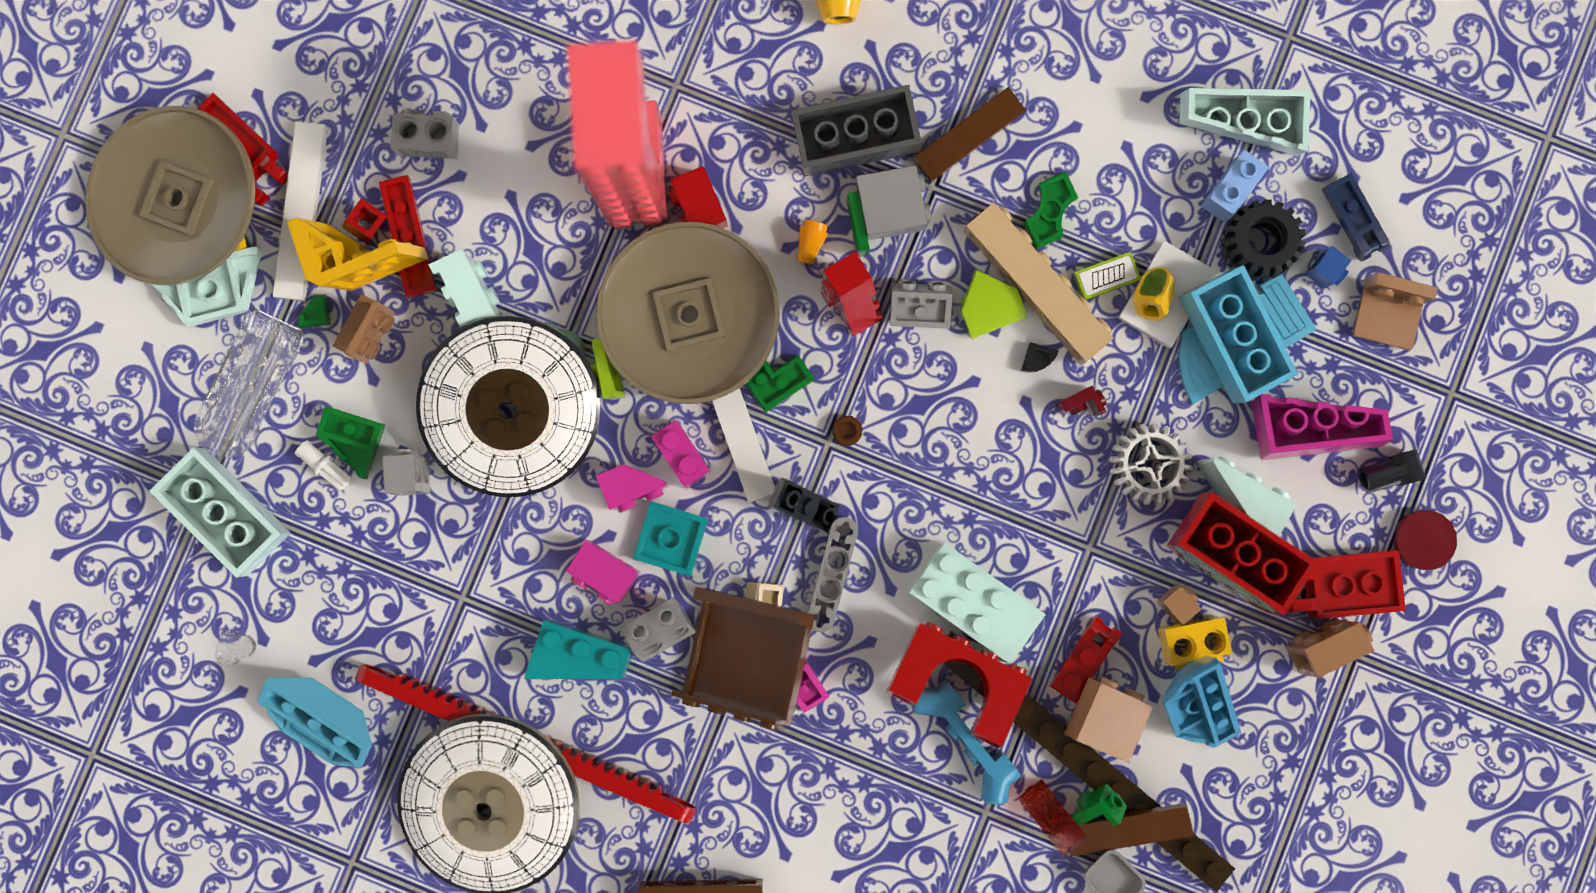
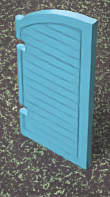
M1282 274L1274 279L1271 277L1269 280L1259 284V288L1263 292L1259 296L1285 348L1317 330ZM1191 325L1179 334L1181 336L1179 368L1187 396L1191 403L1195 404L1223 387V384L1193 325Z

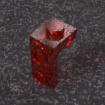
M1042 779L1030 785L1018 797L1028 813L1063 856L1069 854L1087 839L1086 834Z

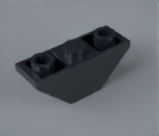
M782 477L778 478L767 504L770 508L826 532H829L840 506Z

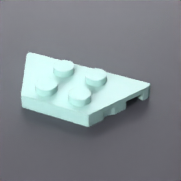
M254 246L235 251L214 271L192 282L172 286L153 284V286L162 295L163 300L176 311V315L189 327L246 313L249 310L262 250L260 247Z

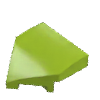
M975 269L969 288L964 298L959 302L961 305L960 311L971 339L1027 318L1017 288Z

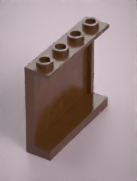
M696 587L693 599L703 602L683 691H672L671 695L682 698V704L699 708L700 704L707 705V711L720 715H725L726 711L734 713L733 719L751 722L752 719L759 720V726L763 728L778 730L779 725L791 726L815 614L712 589Z

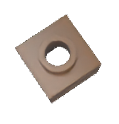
M1174 585L1156 601L1170 618L1179 625L1187 623L1201 610L1196 603L1199 600L1198 597L1187 586L1183 588L1182 586Z

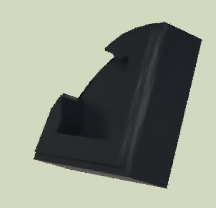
M1030 342L1020 372L1034 373L1045 369L1055 360L1059 351Z

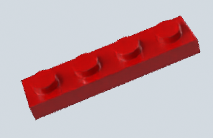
M404 175L380 181L379 186L392 239H396L397 242H410L412 245L424 247L428 257L427 260L400 271L405 296L409 299L437 292L434 274L428 265L431 261L411 177Z

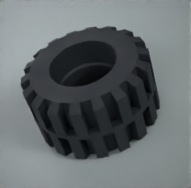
M1265 199L1261 204L1257 200L1251 202L1248 207L1245 205L1228 222L1229 224L1222 233L1225 235L1221 239V247H1225L1222 256L1223 259L1228 257L1230 259L1227 266L1232 269L1234 266L1244 265L1251 281L1260 278V282L1269 280L1271 277L1274 279L1280 276L1301 256L1300 251L1305 247V241L1301 239L1306 234L1305 229H1299V225L1302 223L1300 217L1295 219L1292 216L1295 211L1291 207L1288 210L1283 209L1284 203L1279 201L1272 205V200ZM1262 227L1269 230L1277 242L1276 254L1263 255L1255 251L1248 240L1249 228Z

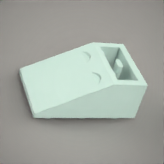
M1219 456L1218 459L1211 458L1199 461L1198 467L1219 497L1280 536L1297 506L1296 503L1289 500L1290 495L1287 492L1273 487L1271 490L1262 484V478L1251 472L1243 474L1235 469L1236 464L1225 457Z

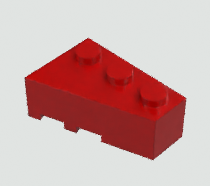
M856 251L823 270L822 291L820 293L829 308L833 305L835 306L853 337L884 319L883 314L878 309L880 307L878 300L873 301L872 299L873 296L877 295L872 277Z

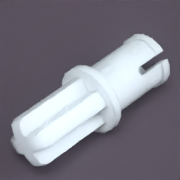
M308 440L304 441L297 448L295 455L314 469L316 476L321 475L340 491L349 485L351 477L333 462V457L325 456Z

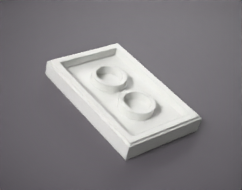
M1163 241L1145 273L1155 267H1164L1175 278L1174 295L1169 306V312L1161 321L1146 320L1139 316L1133 304L1137 285L1118 319L1170 349L1189 319L1178 296L1211 280L1216 270L1172 244Z

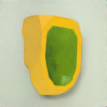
M1155 267L1150 269L1142 276L1135 291L1133 304L1136 313L1146 320L1161 321L1169 312V306L1174 295L1175 278L1167 268Z

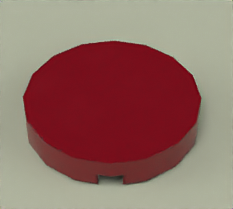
M1432 510L1414 511L1405 515L1397 524L1395 539H1393L1394 548L1399 550L1400 559L1407 566L1419 570H1435L1446 565L1454 556L1457 547V533L1452 523L1443 514Z

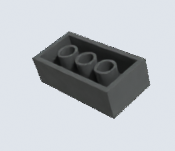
M910 85L791 110L805 177L921 152L922 142Z

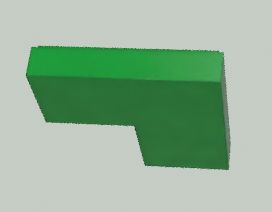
M797 355L774 371L766 361L746 385L766 414L814 382L815 378L800 356Z

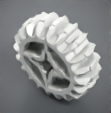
M1145 423L1140 424L1139 433L1133 427L1128 429L1130 439L1125 435H1121L1118 438L1123 447L1120 445L1112 447V450L1118 453L1119 457L1109 458V462L1118 463V468L1110 470V474L1119 473L1121 477L1114 481L1115 486L1125 483L1126 486L1122 489L1121 493L1127 495L1133 490L1131 500L1137 502L1143 495V504L1145 505L1151 503L1152 496L1156 504L1163 503V495L1167 500L1174 499L1172 490L1177 493H1181L1184 490L1179 481L1188 483L1190 480L1188 476L1183 474V471H1192L1193 466L1185 465L1184 460L1192 458L1191 453H1182V449H1185L1188 444L1186 442L1176 443L1180 438L1179 433H1174L1168 437L1170 433V427L1168 426L1163 427L1159 433L1158 423L1151 424L1150 430H1148ZM1151 440L1164 445L1171 455L1163 456L1159 454L1155 445L1151 444ZM1141 441L1142 448H1140L1139 459L1134 463L1128 464L1132 448ZM1149 459L1151 461H1164L1163 463L1156 464L1153 470L1151 467H1138V465L1144 464ZM1173 464L1170 478L1161 486L1160 480H1162L1163 468ZM1130 473H1142L1147 483H1150L1151 489L1138 484Z

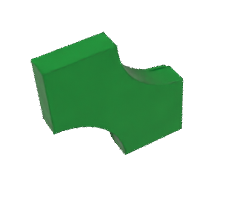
M1066 171L1038 184L1040 192L1038 210L1023 223L1027 234L1032 239L1031 243L1035 250L1059 241L1064 237L1061 226L1063 213L1071 203L1078 199Z

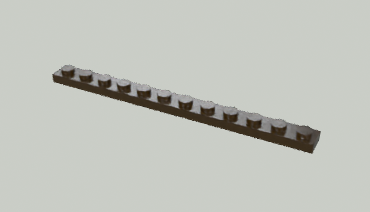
M951 630L946 634V636L952 639L956 635ZM956 661L943 663L984 697L983 683L973 668ZM1026 693L1013 721L1025 733L1093 790L1108 784L1126 804L1125 813L1162 807L1090 746L1064 734L1067 727ZM1195 834L1191 837L1157 842L1216 893L1236 869Z

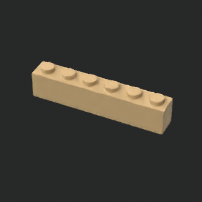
M993 202L966 225L963 232L1011 286L1018 289L1020 297L1082 366L1114 339L1110 334L1112 332L1111 328L1103 319L1099 318L1097 320L1090 312L1092 308L1087 300L1082 296L1077 297L1070 289L1072 287L1070 281L1063 274H1057L1050 267L1052 262L1044 252H1037L1030 244L1032 242L1030 236L1022 228L1018 230L1012 224L1010 213L1003 206L998 208Z

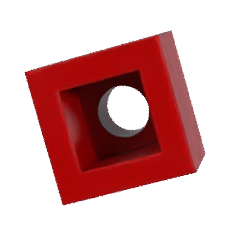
M361 198L345 219L342 228L368 245L385 222L387 215ZM364 220L368 222L369 227L365 229L358 222Z

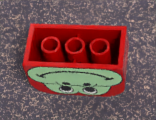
M1213 492L1199 495L1167 544V547L1178 557L1241 599L1267 613L1277 615L1286 614L1319 563Z

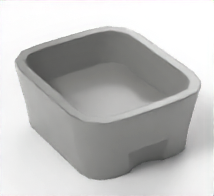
M1116 850L1103 851L1093 864H1090L1084 872L1085 882L1094 893H1142L1146 885L1143 876Z

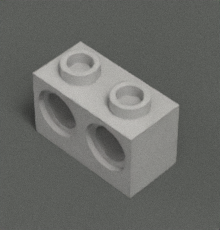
M409 109L403 110V113H393L390 149L398 156L457 159L459 123L450 113L443 111H434L432 115H423L419 111ZM411 127L417 128L413 137L405 138L407 129ZM446 129V135L442 139H434L437 130Z
M411 449L392 450V456H382L385 494L398 496L430 494L429 462L427 457L420 456L418 451H411Z
M675 597L620 627L633 654L642 662L696 633L683 606Z

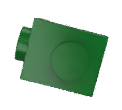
M1105 784L1092 792L1089 790L1085 791L1076 800L1077 807L1072 818L1081 826L1103 814L1113 826H1117L1121 823L1127 806L1122 798L1108 784Z

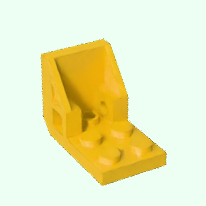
M298 217L287 221L305 279L321 287L353 291L428 259L424 247L412 245L410 242L401 243L397 242L396 239H389L378 244L379 248L369 251L364 245L330 224Z

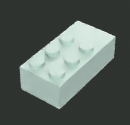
M192 448L149 491L236 578L248 576L291 534L206 448Z
M945 542L941 543L907 591L1008 664L1014 661L1046 615Z

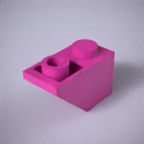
M624 464L596 476L609 510L614 511L618 509L619 513L636 507L634 502L644 497L648 502L663 496L662 490L668 488L666 481Z

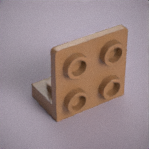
M1380 272L1366 278L1352 335L1404 350L1413 349L1423 304L1436 299L1438 287Z
M361 294L336 338L333 347L344 352L347 356L367 364L369 360H373L380 349V344L378 343L383 334H387L391 330L395 321L393 316L396 312L376 300Z

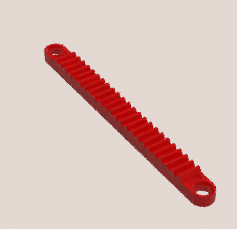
M361 663L355 677L358 682L447 721L468 715L486 714L485 707L482 706L475 710L474 702L464 705L462 697L452 700V693L448 692L441 695V688L438 687L430 690V683L419 685V679L408 680L407 673L396 676L375 666ZM548 735L547 737L552 741V736ZM559 740L555 743L566 758L574 776L680 822L688 824L692 822L697 808L680 798L664 792L663 784L660 783L654 788L652 787L651 779L643 783L641 782L640 774L631 778L628 769L620 773L617 764L608 768L607 760L605 759L597 763L596 755L594 754L587 759L585 758L584 750L576 754L574 753L573 745L564 749L563 741Z

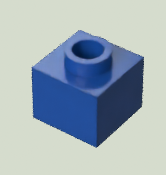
M1331 246L1322 251L1305 275L1323 289L1333 284L1337 286L1349 273L1346 267L1352 260Z

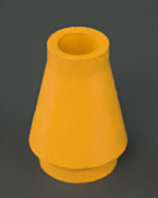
M805 219L803 226L800 225L797 261L811 265L814 264L815 258L829 234L826 233L828 225Z

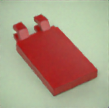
M212 93L197 108L223 122L239 138L250 158L255 183L266 171L282 185L288 181V173L276 163L279 159L277 156L278 152L216 94ZM255 184V202L263 207L271 198Z
M1399 550L1313 558L1319 563L1305 583L1306 598H1296L1287 612L1308 611V616H1313V619H1326L1406 611Z

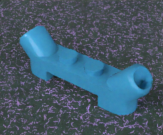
M946 679L935 688L925 687L918 703L912 706L915 714L944 717L949 723L945 726V729L955 742L960 738L968 747L963 752L973 765L976 766L980 763L984 768L981 791L982 800L993 805H1004L1007 803L1010 785L1022 777L1001 750L991 757L978 739L969 734L970 729L956 713L966 704Z

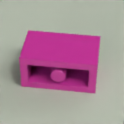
M677 420L651 436L684 488L688 489L712 473Z
M585 540L566 572L573 575L570 579L573 583L584 589L588 585L598 591L596 596L599 599L612 605L614 601L622 603L641 571L592 541Z

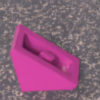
M805 659L796 700L803 713L829 698L828 693L807 659Z

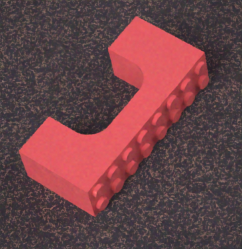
M637 41L567 45L574 166L609 226H614V229L620 230L630 229L632 224L644 223V227L661 226V222H668L662 117L656 100L646 101L644 66Z

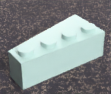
M1189 88L1180 94L1179 124L1298 156L1308 152L1311 90Z
M460 249L428 264L432 273L437 274L443 279L445 285L440 289L453 308H457L458 312L455 313V319L460 328L486 318L506 316L505 314L500 315L496 307L500 301L492 287L487 288L483 279L487 277V273L480 260L475 262L463 249Z

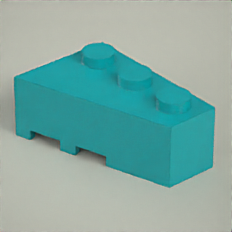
M547 619L543 620L524 679H622L626 676L633 652L627 644Z

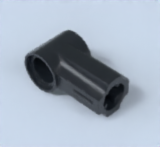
M1417 449L1390 456L1389 460L1359 468L1358 476L1360 484L1366 493L1426 479Z

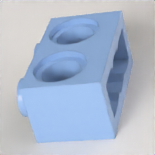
M1243 150L1232 161L1201 207L1226 223L1237 213L1269 166L1246 150Z

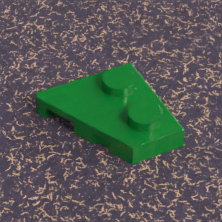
M325 406L316 435L326 445H329L334 450V453L356 472L359 478L367 480L385 424Z

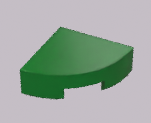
M323 294L311 299V302L307 304L298 318V328L300 329L331 325L328 296Z

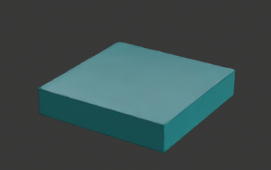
M650 501L633 559L692 576L709 518Z

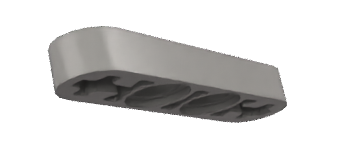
M848 517L838 518L833 522L808 613L819 614L821 605H815L817 598L825 603L835 604L833 609L829 607L826 609L825 615L830 618L829 623H823L822 627L816 626V620H814L812 630L816 632L828 631L835 622L858 535L857 524ZM843 522L849 523V529L853 530L852 536L847 535L844 544H850L849 551L838 546L831 547L832 540L839 541L840 533L836 531V526H842ZM833 551H840L845 556V564L839 569H834L828 564V556ZM831 580L837 584L838 591L834 597L826 598L821 594L820 586L824 581Z

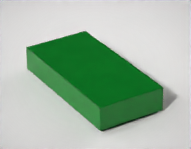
M859 191L850 192L847 195L846 201L856 253L859 257L868 256L870 247Z

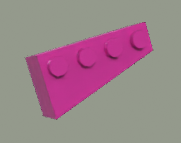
M1265 394L1257 396L1251 402L1261 460L1377 448L1393 440L1388 410L1352 405L1340 406L1332 405L1329 402L1300 401L1297 398L1286 397L1284 399Z

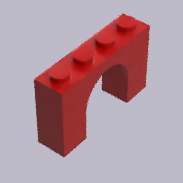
M934 623L918 624L886 689V693L914 706L918 703L931 673L939 664L949 661L967 664L977 672L984 687L983 703L969 734L996 748L1002 747L1033 678L1025 675L1027 670L1016 664L1011 663L1007 666L999 662V656L988 650L982 649L979 652L971 648V642L962 637L954 635L952 639L942 634L943 629Z

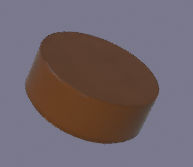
M842 416L833 425V437L842 446H852L862 436V425L853 416Z

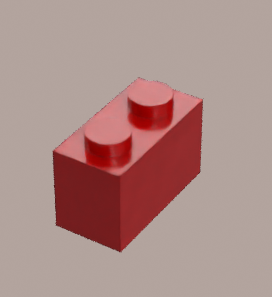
M704 166L670 179L673 189L668 190L675 207L681 205L685 216L680 217L681 222H701L721 228L728 227L727 219Z

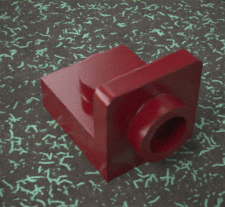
M1092 385L1056 403L1060 414L1069 411L1070 415L1073 416L1087 409L1088 407L1085 402L1088 401L1094 415L1097 417L1106 413L1104 406L1107 403L1102 392L1099 389L1095 390Z

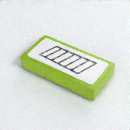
M1131 252L1073 273L1080 294L1086 300L1141 280Z

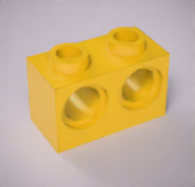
M1215 616L1187 622L1184 625L1176 624L1158 628L1165 664L1175 666L1176 670H1181L1190 662L1197 661L1204 656L1215 657L1222 662L1224 661L1223 656L1233 654L1225 617ZM1212 632L1216 637V644L1213 648L1207 649L1204 639L1207 634ZM1182 638L1185 640L1187 648L1183 654L1177 655L1174 645L1177 640Z

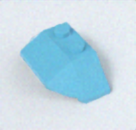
M268 678L265 681L257 702L261 707L266 708L269 717L283 733L330 764L353 766L354 768H360L363 765L372 747V742L364 712L314 678Z

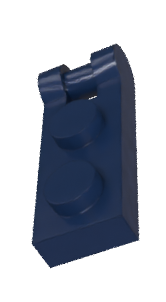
M1352 173L1321 189L1353 245L1355 256L1359 261L1363 262L1371 258L1372 253L1376 251L1382 252L1390 247L1387 235ZM1369 232L1372 237V240L1369 242H1366L1363 237V234Z

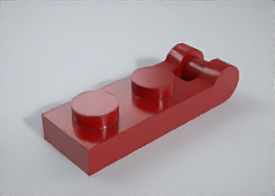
M1097 615L1091 619L1049 685L1074 703L1078 702L1088 677H1094L1122 634L1115 627L1111 629L1103 624L1104 620ZM1095 634L1104 638L1100 646L1091 641Z

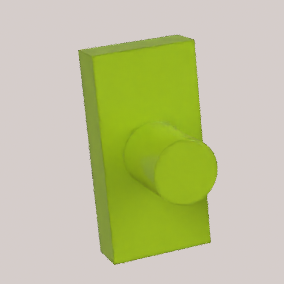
M601 339L591 340L596 363L590 364L596 381L600 380L603 399L617 400L625 398L621 374L609 360Z

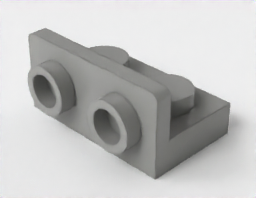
M902 279L898 283H891L890 326L950 329L953 297L951 286L946 285L942 281L916 284V281Z

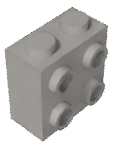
M916 165L857 176L856 187L860 195L868 241L926 230L927 221H931V211L929 203H923L921 192L926 191L923 174H918Z

